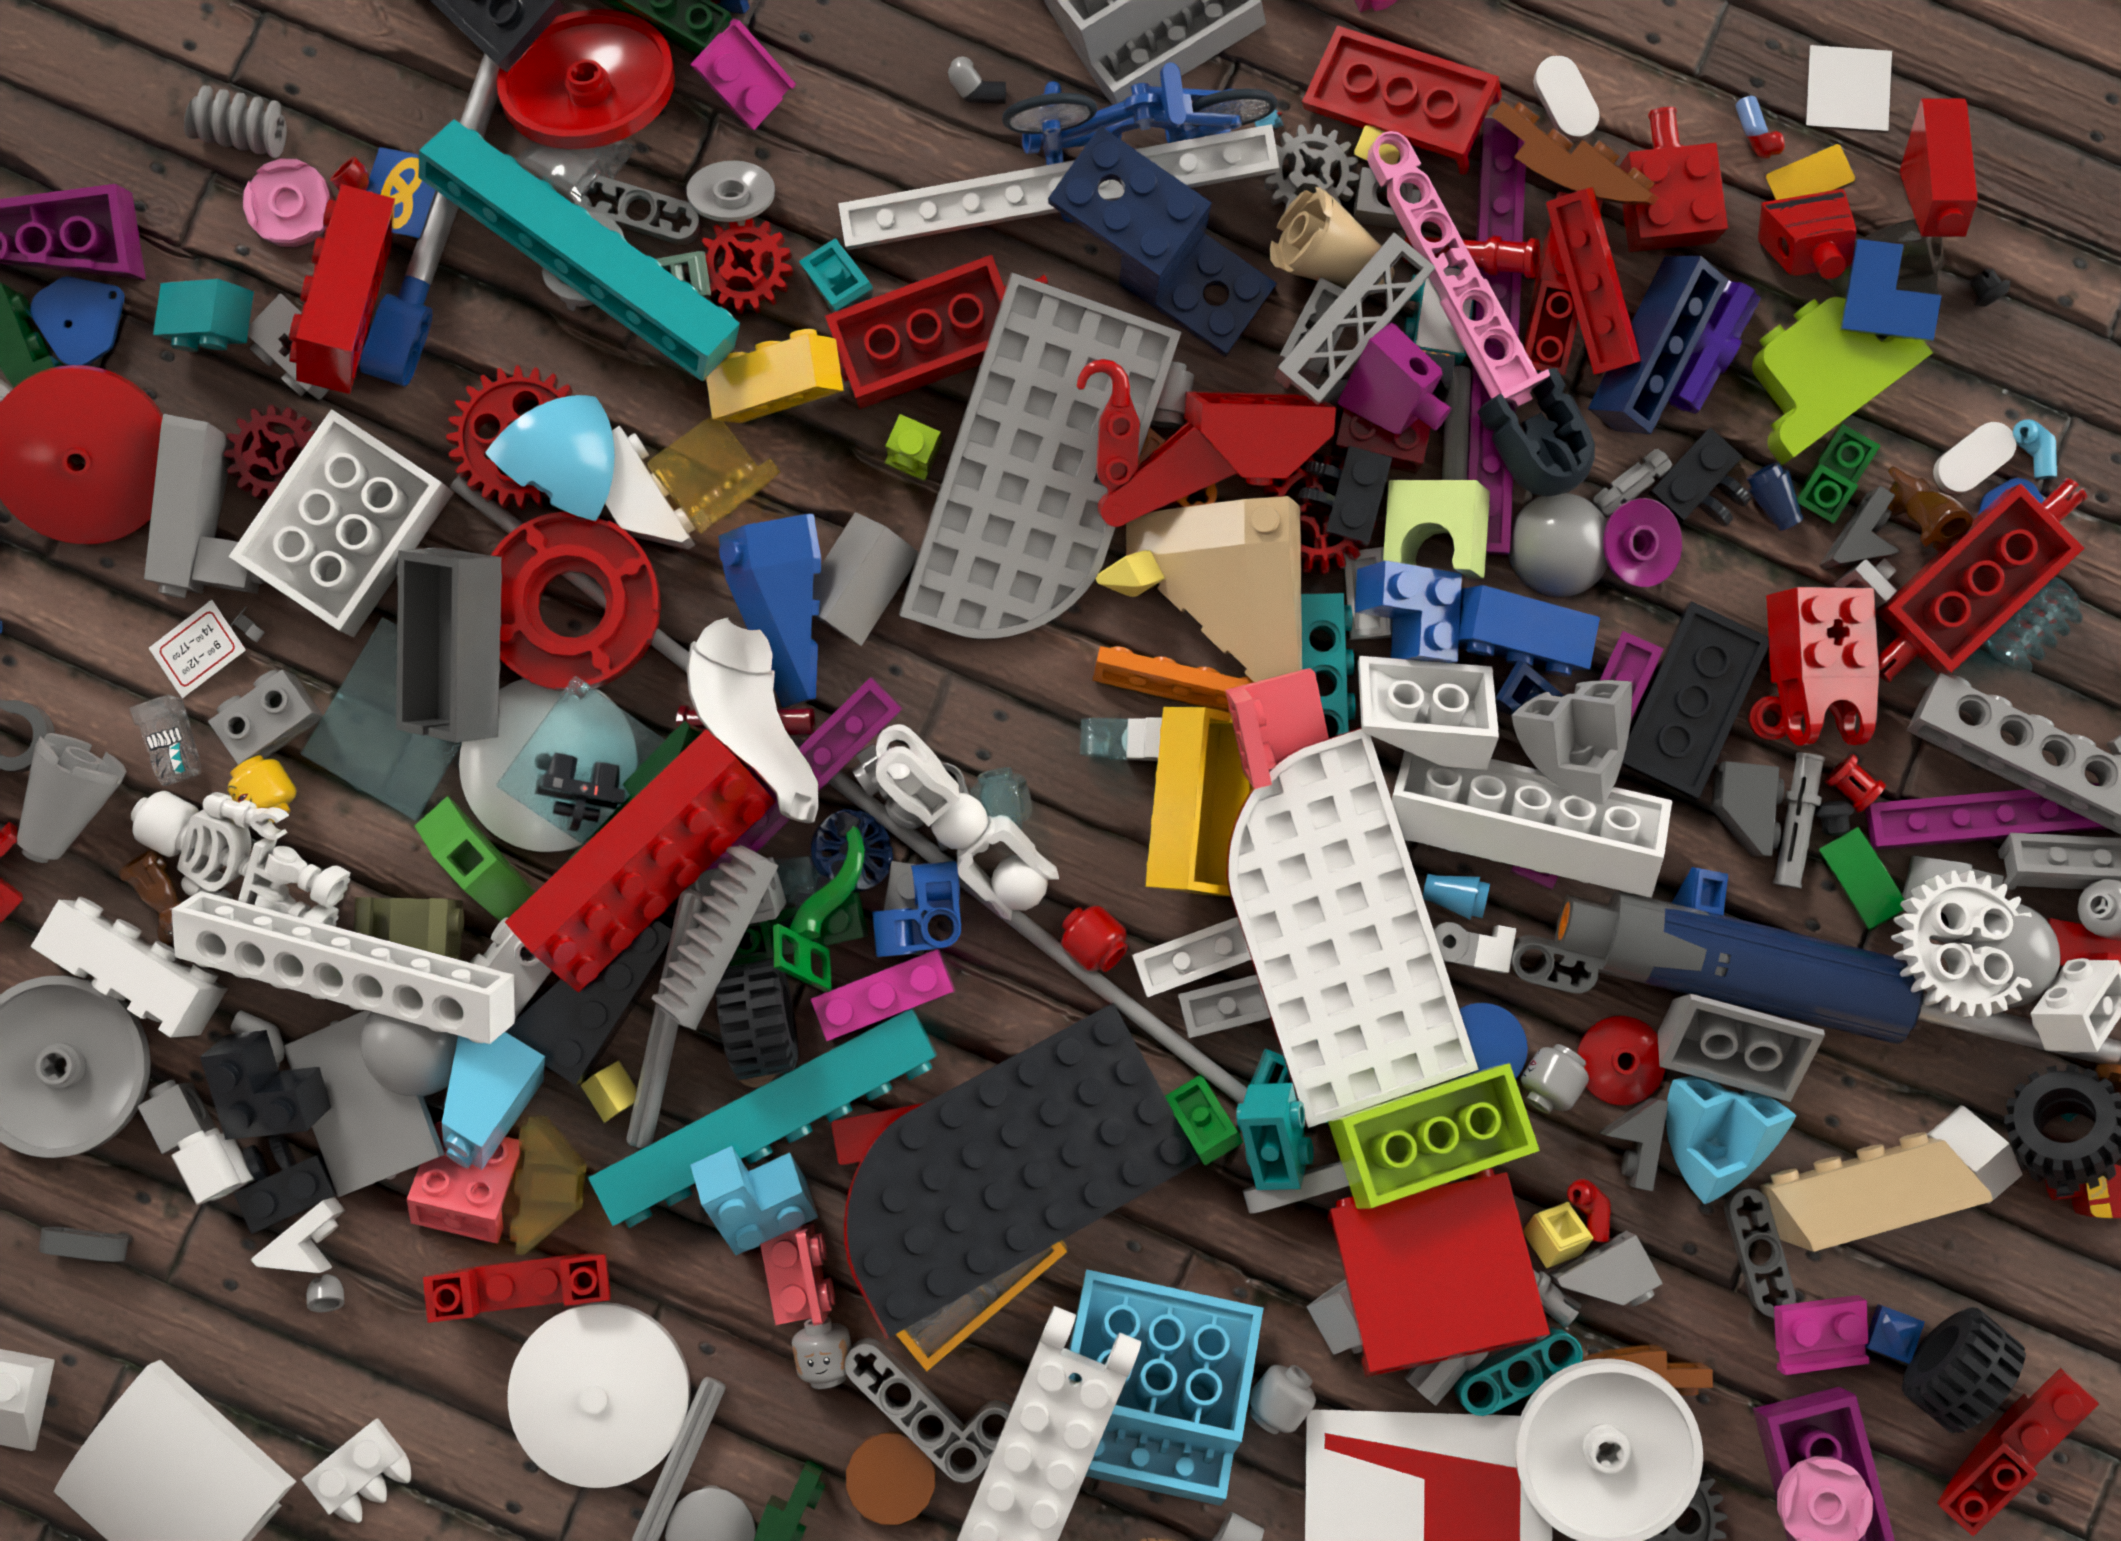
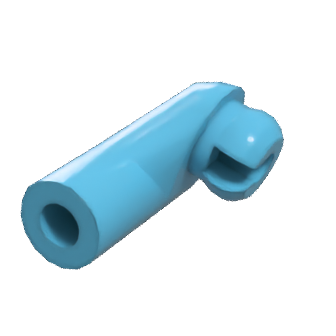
M2026 419L2019 421L2013 428V436L2016 444L2034 459V479L2046 480L2057 478L2055 436L2034 420Z

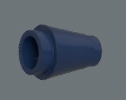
M1779 462L1770 464L1747 478L1751 486L1748 492L1772 522L1776 524L1779 531L1786 530L1804 519L1800 512L1789 470H1783Z

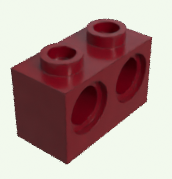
M1342 407L1330 455L1345 458L1348 447L1352 446L1392 457L1390 468L1416 474L1424 462L1431 427L1418 418L1401 434H1394Z

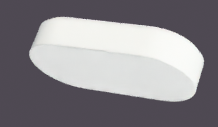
M1551 56L1545 59L1539 65L1534 75L1533 84L1535 91L1555 130L1570 141L1583 140L1597 126L1599 109L1572 60L1564 56Z
M1989 422L1978 427L1939 457L1934 465L1933 475L1938 487L1946 493L1957 495L1977 486L2014 455L2016 440L2012 430L2002 423Z

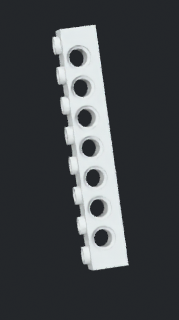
M203 891L196 893L172 909L175 957L194 962L200 967H212L231 972L237 977L267 982L276 988L296 990L310 994L311 997L316 999H328L349 1005L356 1010H368L426 1026L435 1032H448L466 1037L475 1043L491 1044L515 1023L514 974Z

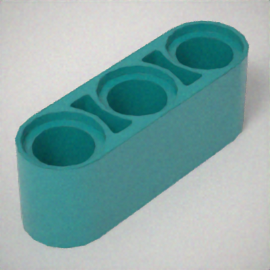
M1551 1327L1549 1328L1550 1335L1544 1340L1509 1347L1483 1360L1471 1371L1466 1370L1454 1385L1456 1398L1474 1415L1486 1416L1535 1392L1547 1379L1562 1369L1582 1362V1347L1577 1339L1566 1331ZM1558 1340H1565L1568 1345L1566 1356L1557 1362L1550 1361L1548 1351L1551 1344ZM1519 1360L1526 1361L1528 1365L1526 1377L1518 1382L1509 1381L1508 1369L1511 1364ZM1477 1381L1487 1382L1488 1393L1486 1397L1479 1402L1468 1401L1467 1392L1470 1385Z

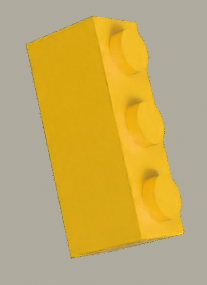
M814 329L794 331L790 333V339L783 342L766 341L755 345L756 351L750 353H730L706 377L712 419L734 423H744L844 391L836 338L817 335Z

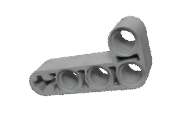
M864 1338L853 1344L845 1360V1370L850 1380L948 1477L962 1483L972 1481L978 1477L988 1466L1001 1435L988 1433L983 1427V1421L991 1414H999L1007 1420L1011 1406L1004 1401H989L982 1405L963 1424L881 1342L873 1338ZM858 1353L864 1357L870 1353L874 1354L876 1359L873 1366L881 1375H883L887 1367L892 1370V1372L885 1376L880 1387L874 1385L879 1375L871 1367L868 1366L863 1370L858 1368L857 1364L860 1360ZM893 1383L905 1384L911 1391V1399L903 1404L892 1402L887 1396L888 1386ZM927 1415L937 1416L943 1422L944 1429L938 1435H926L919 1427L920 1419ZM961 1447L969 1448L974 1452L977 1460L970 1467H959L952 1460L951 1454L953 1451Z

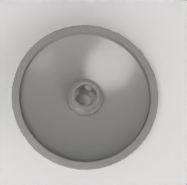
M44 976L19 983L0 994V1142L13 1150L43 1158L67 1157L85 1153L105 1144L122 1131L139 1109L138 1105L144 1099L150 1077L151 1061L148 1040L138 1017L127 1010L129 1005L124 1000L106 996L93 988L92 980L75 976ZM64 1058L67 1062V1066L65 1067L66 1072H64L62 1069V1061Z

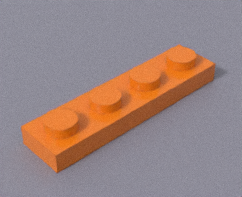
M1100 646L1092 681L1230 713L1225 690L1254 683L1249 677L1236 678L1223 675L1210 667L1193 668L1177 664L1174 660L1167 657L1150 658L1141 656L1119 646L1111 648Z

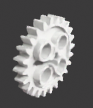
M1971 870L1959 876L1956 871L1948 872L1941 875V877L1937 875L1926 880V885L1923 884L1911 890L1913 897L1902 901L1900 904L1908 914H1902L1894 918V922L1904 928V931L1891 936L1893 941L1903 944L1904 950L1893 955L1894 959L1906 960L1908 964L1900 972L1901 977L1914 975L1916 979L1911 987V992L1914 993L1925 989L1927 991L1925 1005L1929 1006L1941 1001V1014L1946 1015L1957 1011L1959 1019H1965L1973 1015L1977 1019L1990 1016L1991 1012L1996 1014L2008 1010L2007 1004L2010 1005L2022 1000L2016 986L2019 985L2021 988L2029 989L2032 987V984L2028 979L2017 977L2010 984L2007 983L2013 974V963L2009 955L2004 951L1988 946L1973 950L1969 944L1949 943L1958 939L1971 943L1996 941L2006 938L2013 929L2011 914L2014 916L2024 915L2032 917L2031 913L2018 914L2015 910L2020 904L2021 898L2005 899L2006 884L1991 889L1990 875L1976 880L1974 872ZM1941 912L1946 915L1949 927L1945 926L1942 922ZM1985 913L1998 915L2005 920L2007 929L2003 934L1994 935L1986 929L1983 921ZM1929 938H1930V939H1933V940H1936V941H1941V942H1943V943H1948V944H1944V945L1932 944V943L1930 942ZM1988 955L1999 956L2006 964V970L1998 980L1991 979L1984 970V960ZM1941 956L1948 963V972H1946L1941 965Z

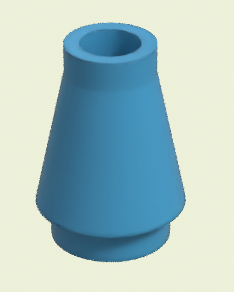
M1428 874L1423 899L1471 920V916L1483 918L1490 883L1482 882L1480 877L1436 876Z

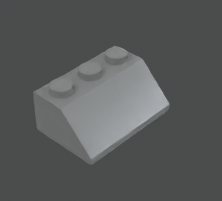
M1688 994L1672 1000L1658 1030L1659 1066L1791 1102L1825 1033L1823 1029L1698 995Z

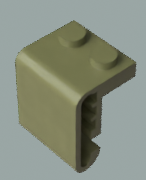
M355 897L353 932L462 961L460 954L461 935L464 928L463 900Z

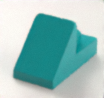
M836 238L799 261L807 277L822 295L831 313L873 297L871 283Z

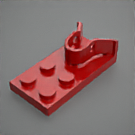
M1337 25L1302 100L1304 110L1364 129L1365 125H1370L1384 132H1398L1404 135L1411 145L1453 158L1458 164L1459 174L1466 175L1470 167L1468 154L1490 106L1500 102L1502 93L1499 76Z

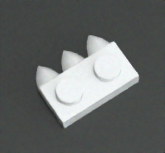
M377 1418L304 1476L302 1481L329 1515L334 1512L346 1521L359 1523L362 1521V1505L357 1492L370 1501L384 1503L387 1497V1488L381 1473L383 1472L394 1481L409 1483L411 1481V1467L405 1452Z

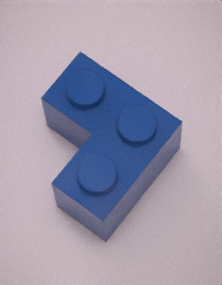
M1386 560L1357 569L1355 613L1393 619L1391 658L1443 663L1458 662L1461 573Z

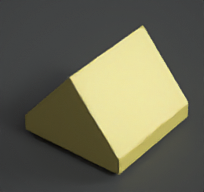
M620 1061L597 1072L580 1085L604 1123L632 1106L637 1092L635 1084Z

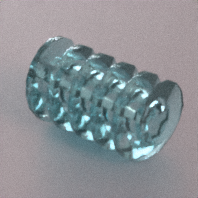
M2054 577L1983 644L2000 662L2012 668L2016 667L2023 672H2030L2033 669V665L2027 658L2028 655L2038 661L2045 658V652L2039 645L2040 643L2046 647L2055 648L2058 645V641L2052 633L2053 631L2061 636L2070 634V628L2065 619L2074 624H2080L2083 621V616L2077 609L2080 600L2065 581Z

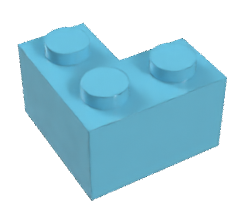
M732 1146L690 1165L701 1205L735 1255L754 1249L768 1240L790 1230H795L803 1224L818 1218L806 1178L790 1152L750 1171L747 1170Z

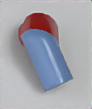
M1747 96L1740 99L1736 103V110L1743 131L1755 154L1764 159H1770L1771 155H1780L1785 148L1782 133L1779 131L1769 133L1755 96Z

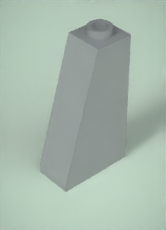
M163 414L144 579L159 585L158 593L185 598L187 591L203 593L204 585L192 580L199 536L215 538L229 475L227 469L231 466L232 461L224 456V451L234 449L235 443L226 438L227 434L208 422Z

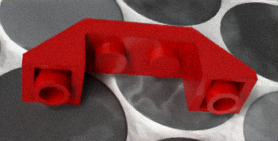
M566 1254L486 1264L423 1277L427 1323L472 1318L481 1312L564 1302V1306L611 1300L606 1254Z

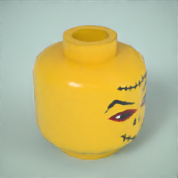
M258 755L244 761L230 772L232 779L228 783L227 791L233 801L240 803L243 800L255 803L257 809L274 807L280 808L288 814L291 812L288 804L295 798L297 790L279 761L264 759L262 755Z

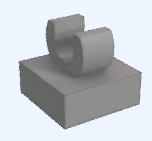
M1885 558L1881 559L1875 567L1867 559H1864L1845 572L1834 585L1837 588H1874L1876 609L1887 602L1897 591L1887 581L1897 570Z

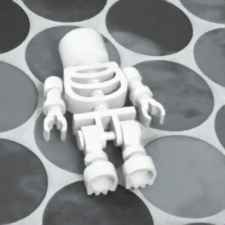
M167 791L156 792L149 798L144 797L134 806L131 813L134 838L164 856L172 857L180 854L177 869L185 875L181 881V886L190 897L203 891L233 899V895L224 889L220 892L219 889L236 880L240 875H243L245 878L238 901L251 905L255 903V906L336 927L339 909L335 908L334 905L343 899V893L347 890V884L350 882L348 877L351 872L339 866H331L322 872L319 867L313 864L307 865L294 849L287 846L275 847L277 839L288 832L286 829L280 830L276 828L272 820L277 823L288 817L289 814L286 811L274 807L257 809L256 804L243 800L239 803L233 801L231 796L220 792H214L206 796L203 801V810L201 811L196 806ZM250 826L254 830H256L259 835L264 837L260 841L254 843L251 857V836L248 828ZM227 866L224 874L219 872V869ZM298 883L297 885L300 889L306 892L311 891V900L319 904L310 910L309 905L301 901L296 902L290 896L289 888L285 884Z

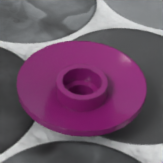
M1640 498L1625 502L1612 513L1606 524L1603 536L1605 558L1612 572L1626 584L1635 587H1650L1663 582L1674 572L1682 552V534L1675 516L1665 505L1652 499ZM1634 537H1635L1636 540H1637V548H1636V550H1635L1634 547H1633V538H1634Z

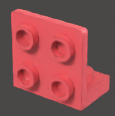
M1311 668L1225 690L1243 773L1254 789L1272 785L1269 770L1274 769L1275 764L1287 754L1301 747L1329 738L1316 675Z
M439 1121L434 1127L445 1155L419 1165L406 1199L411 1224L498 1244L504 1228L501 1208L523 1149L522 1141L505 1137L483 1170L473 1164L469 1168H465L455 1163L446 1155L448 1149L443 1146L442 1122Z
M808 1224L760 1244L775 1325L812 1318L813 1326L823 1324L830 1311H832V1305L836 1304L832 1279H824L821 1267L823 1260H827L823 1233L815 1234L814 1224Z

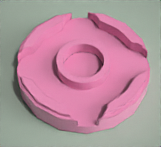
M280 158L264 164L256 171L258 174L253 177L252 181H248L244 189L243 209L248 223L264 240L279 247H299L313 242L326 230L327 226H323L325 208L328 200H334L328 182L315 168L298 159Z
M1814 1456L1798 1462L1784 1475L1777 1491V1511L1783 1527L1796 1541H1858L1865 1535L1871 1522L1873 1498L1862 1476L1853 1467L1833 1457Z

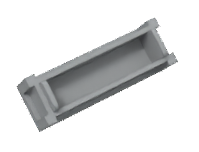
M2010 833L1998 850L1999 859H2004L2007 873L2004 884L2010 890H2014L2016 886L2085 889L2093 882L2103 879L2121 881V838Z

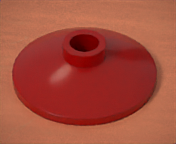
M1612 1016L1598 1021L1586 1031L1577 1049V1054L1586 1061L1584 1068L1589 1077L1588 1084L1586 1085L1587 1090L1596 1098L1614 1105H1631L1649 1097L1660 1085L1666 1069L1659 1066L1657 1033L1649 1025L1633 1017ZM1624 1052L1628 1053L1632 1058L1631 1066L1625 1070L1621 1069L1618 1065V1057Z

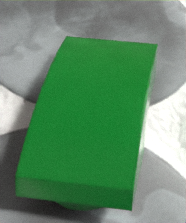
M1840 422L1798 493V503L1835 523L1859 486L1856 483L1881 445Z
M1859 827L1819 849L1820 856L1843 888L1845 897L1869 932L1905 912L1900 905L1904 901L1902 894Z

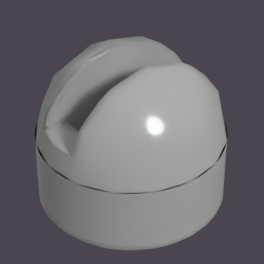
M324 1274L322 1278L315 1277L307 1288V1308L314 1312H330L341 1308L344 1305V1289L339 1279L329 1274Z

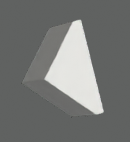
M1960 1105L1927 1134L1931 1138L1945 1140L1990 1191L1993 1200L2023 1175L2010 1143L1964 1106Z

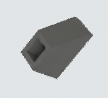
M1728 761L1715 764L1711 809L1751 857L1762 858L1772 856L1773 849H1776L1779 845L1781 835L1780 824L1775 822L1776 804H1781L1784 795V780L1779 778V767Z

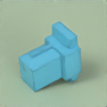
M1275 109L1267 117L1256 121L1255 125L1259 127L1272 124L1275 129L1283 126L1282 113Z

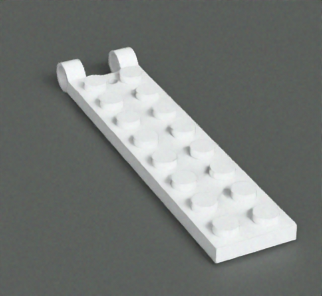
M1056 1306L1053 1307L957 1541H1058L1125 1381L1134 1366L1141 1341L1119 1332L1104 1365L1064 1348L1076 1314ZM1072 1373H1077L1082 1377V1380L1076 1382L1071 1380L1069 1376Z

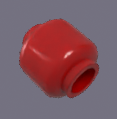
M1092 906L1085 910L1078 907L1066 917L1062 924V927L1065 929L1061 940L1062 948L1086 971L1095 972L1099 969L1103 972L1109 971L1127 952L1128 945L1125 943L1127 932L1125 927L1101 906Z

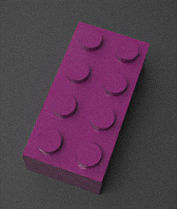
M1839 1386L1753 1408L1776 1499L1777 1491L1784 1475L1798 1462L1814 1456L1833 1457L1850 1465L1862 1476L1873 1498L1871 1522L1865 1535L1858 1541H1895L1855 1394ZM1785 1529L1787 1541H1796Z

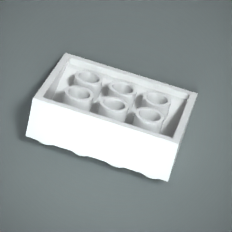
M331 409L228 557L337 630L354 638L395 579L398 550H411L417 547L454 492L442 482Z

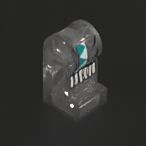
M165 695L129 708L134 724L140 728L146 749L150 753L152 769L161 785L165 787L201 774L200 758L183 699Z

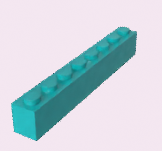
M453 119L419 150V179L702 382L735 348L740 323L726 309L715 306L701 296L691 284L680 281L666 271L656 259L651 256H645L627 243L621 234L614 230H609L592 218L586 209L579 205H574L561 196L547 181L539 180L522 168L512 156L503 154L491 146L477 131L468 129Z
M911 1008L796 1068L794 1071H790L588 1177L612 1226L625 1220L628 1228L653 1215L649 1209L652 1205L665 1199L668 1207L693 1194L689 1187L695 1183L691 1164L732 1146L740 1159L745 1157L750 1165L773 1152L769 1145L772 1142L785 1136L790 1144L811 1133L813 1130L809 1123L825 1115L830 1123L851 1112L853 1109L849 1102L865 1094L870 1102L891 1091L893 1088L889 1081L905 1073L910 1081L931 1070L933 1067L929 1060L936 1057L937 1053L914 1008Z

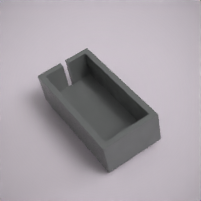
M444 548L398 550L396 730L429 735V737L451 742L498 737L502 557Z

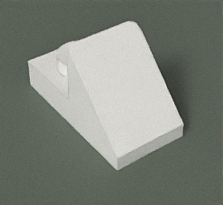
M335 1197L321 1201L251 1259L257 1267L321 1273L331 1269V1264L311 1239L313 1238L318 1243L331 1234L339 1226L335 1219L346 1210Z

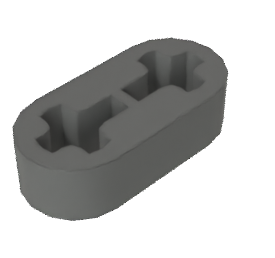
M43 1227L38 1251L45 1254L97 1261H125L129 1237L122 1234L76 1228Z

